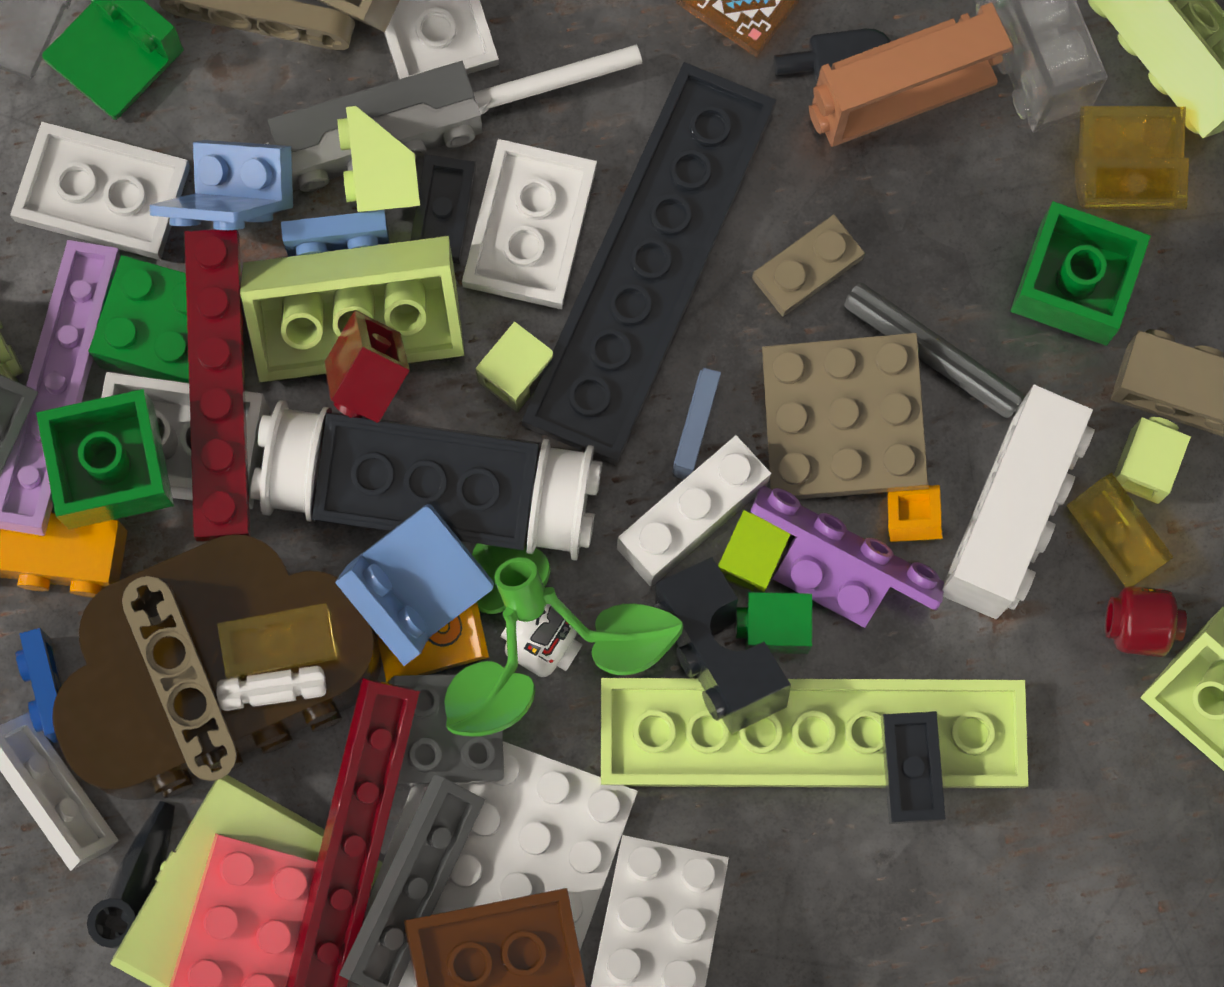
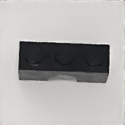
M710 557L657 582L655 605L651 607L667 611L682 621L684 626L683 632L676 641L679 646L677 648V656L680 664L689 677L697 676L705 690L702 692L704 703L713 719L716 721L722 719L729 732L733 734L787 708L791 684L765 642L746 650L735 651L721 646L713 638L717 631L735 623L738 598L713 557Z

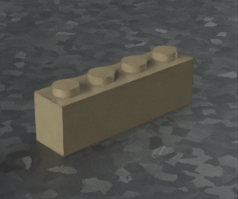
M1149 329L1143 332L1138 330L1127 344L1111 400L1224 437V353L1209 346L1200 345L1192 348L1176 343L1175 337L1164 331Z

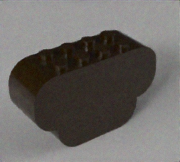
M246 535L218 537L112 583L92 598L83 612L79 626L80 648L87 665L70 675L61 686L53 706V727L64 757L71 769L87 783L114 797L137 800L162 792L164 798H168L194 786L192 778L196 776L187 766L124 613L122 604L124 591L129 583L140 577L150 576L159 578L168 583L174 591L175 599L216 699L217 682L223 679L239 677L241 681H247V676L290 669L294 674L299 673V668L320 666L324 671L326 694L322 697L304 699L302 695L296 696V701L252 707L250 703H245L242 709L229 711L221 709L237 751L236 762L231 770L244 763L241 756L259 748L262 749L263 754L276 751L293 741L290 735L308 726L311 727L313 732L320 731L342 720L339 712L356 705L362 678L378 680L382 661L378 639L370 624L335 583L338 577L319 571H303L290 575L279 555L263 541ZM144 586L139 590L140 598L134 601L135 607L138 611L146 610L150 618L159 615L157 604L164 601L161 591L151 592L147 586ZM170 615L169 619L161 624L142 626L141 629L144 637L147 639L159 629L176 627L174 617ZM163 637L154 646V659L163 668H176L185 659V646L176 637ZM190 687L181 690L177 694L174 706L179 716L187 720H194L204 714L207 702L206 697L201 691ZM211 718L199 728L183 731L188 741H191L196 735L199 736L203 751L196 756V760L199 765L208 763L214 771L222 768L220 759L227 754V749L224 745L215 747L212 744L207 731L219 729L215 718Z

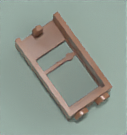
M990 2L980 6L977 16L972 18L966 13L960 16L958 23L953 18L833 63L832 69L829 63L821 66L817 86L813 88V105L809 106L810 117L818 134L825 133L831 147L997 85L998 80L991 66L1002 63V54L1010 52L1013 46L993 3Z

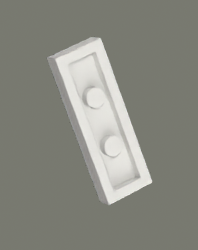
M29 712L0 725V771L69 870L72 871L108 852L119 841L43 732L37 733L35 731Z

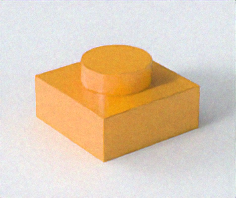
M929 485V489L888 492L890 542L943 539L940 485Z

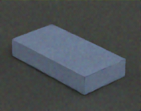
M703 368V371L700 370L673 465L672 473L676 478L686 479L695 470L721 372Z

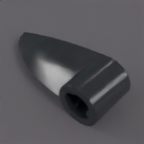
M163 801L157 804L121 862L105 899L93 906L88 914V933L93 941L102 947L119 948L157 882L155 878L161 870V864L166 861L175 806ZM121 909L123 910L121 919L128 923L127 929L124 933L116 932V939L109 938L111 929L105 926V922L109 915L116 917V910Z

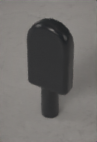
M870 28L813 35L809 41L810 51L774 55L775 74L783 75L813 71L817 83L821 66L829 63L832 69L833 63L889 43L891 40L885 33Z

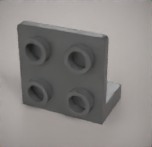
M456 675L393 676L387 682L420 691L396 790H409L417 784H430L433 775L446 778L453 783L498 782L504 778L502 731L485 736H462L453 734L446 727L445 695Z

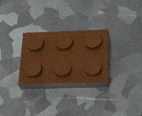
M567 888L404 920L416 987H586Z

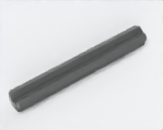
M858 283L847 296L844 304L845 307L884 335L917 333L920 360L1001 416L1009 418L1021 404L1024 397L1022 392L864 283Z

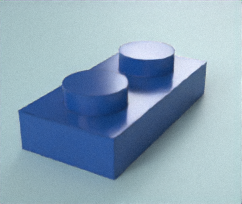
M41 628L19 633L23 650L16 651V661L23 681L31 680L35 700L28 702V709L33 727L37 733L43 731L44 736L56 744L59 742L54 731L52 714L54 701L62 686V681L51 638Z

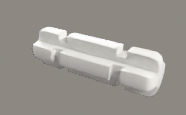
M320 666L299 668V673L294 674L290 669L247 676V681H241L239 677L223 679L217 682V700L222 710L229 711L242 709L245 703H250L252 707L296 701V696L302 695L304 699L322 697L326 694L325 674Z

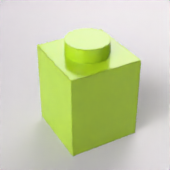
M743 510L718 567L727 582L749 592L765 593L791 534Z

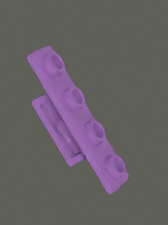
M766 486L760 487L753 502L751 512L795 536L774 572L773 579L798 593L812 594L813 601L864 628L890 587L933 610H937L942 603L944 582L930 567L918 562L911 564L895 556L892 550L883 542L874 538L864 539L850 532L838 518L826 513L818 515L800 505L799 500L785 490L778 488L771 490Z

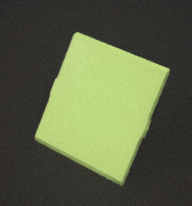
M229 775L215 780L174 852L171 851L166 861L161 864V870L155 878L157 881L110 964L151 987L170 986L215 833L317 862L325 830ZM379 860L377 863L372 886L374 885L382 866V862Z

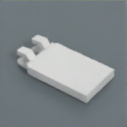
M400 0L384 33L399 79L462 60L467 74L499 65V58L480 0Z

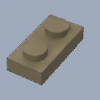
M833 214L754 271L752 279L781 316L784 317L863 260L865 252Z

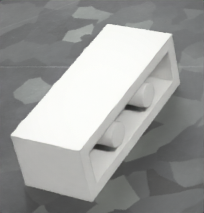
M735 435L618 537L617 550L648 585L653 587L754 499L760 487H767L771 472Z

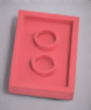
M215 833L169 987H286L317 862Z

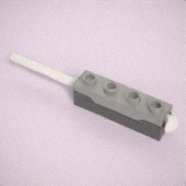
M636 44L476 92L472 90L462 60L267 119L275 145L291 146L293 190L300 189L301 191L309 192L323 188L329 183L330 179L343 176V171L353 170L351 149L341 150L337 119L347 118L346 107L357 106L410 149L415 154L416 160L424 156L428 149L445 144L447 147L453 148L471 142L475 135L483 133L481 114H484L490 108L642 64V58Z

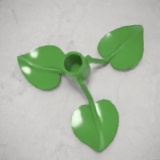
M476 544L472 556L494 582L492 591L477 601L478 609L487 614L503 612L506 621L508 660L505 668L492 661L475 663L465 667L454 677L445 695L446 727L450 732L457 735L485 736L500 732L514 725L527 713L534 700L535 685L529 676L515 673L518 667L516 621L529 622L539 618L543 614L546 604H550L585 641L595 643L592 648V657L595 664L600 669L615 675L636 674L653 666L683 632V623L673 614L655 607L642 604H620L603 610L596 618V631L589 630L560 601L553 587L544 588L551 571L547 557L540 550L535 548L533 554H528L527 547L524 550Z

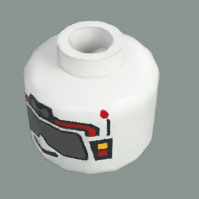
M546 604L545 610L539 618L529 622L516 621L518 664L540 677L549 676L557 666L567 671L583 644L574 639L577 632L550 604ZM505 628L500 637L507 641ZM506 642V644H505V653H506V655H507V642Z

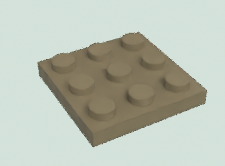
M917 333L762 347L771 490L778 488L791 493L797 499L929 489Z

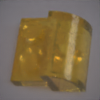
M1081 106L1079 158H1075L1076 192L1081 208L1187 209L1189 158H1184L1186 107Z

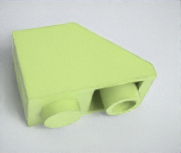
M357 106L346 107L347 118L337 119L341 150L351 149L353 170L343 171L346 201H356L358 212L420 206L415 154Z

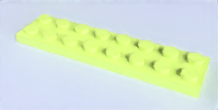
M601 678V785H623L626 787L886 788L881 716L883 714L937 711L943 788L1028 787L1025 680L788 679L791 688L787 708L731 734L722 719L716 721L710 715L702 696V692L705 690L698 678Z

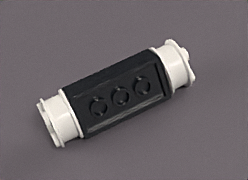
M283 400L277 402L273 414L270 416L263 415L261 418L258 446L265 447L262 468L256 467L253 473L251 499L260 500L263 515L270 516L275 508L305 513L306 520L309 522L320 520L392 531L423 506L430 504L459 540L463 542L524 550L527 547L528 554H533L536 547L569 551L571 560L576 561L580 547L589 548V545H591L595 514L586 513L588 494L597 495L599 491L603 463L592 461L594 446L588 445L585 452L551 448L549 439H543L541 443L383 419L376 423L366 417L350 418L342 413H332L330 407H323L320 414L290 410L287 401Z

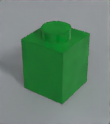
M749 592L745 601V607H737L735 619L736 639H745V650L765 642L773 654H808L812 647V594Z

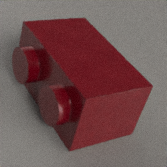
M356 310L352 313L325 360L331 401L334 402V406L350 418H362L364 416L376 423H379L410 371L401 333Z

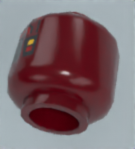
M1128 586L1122 589L1118 597L1110 598L1106 612L1105 633L1107 638L1114 640L1115 646L1120 652L1162 657L1169 653L1174 641H1183L1187 626L1186 610L1178 609L1176 598L1171 591Z

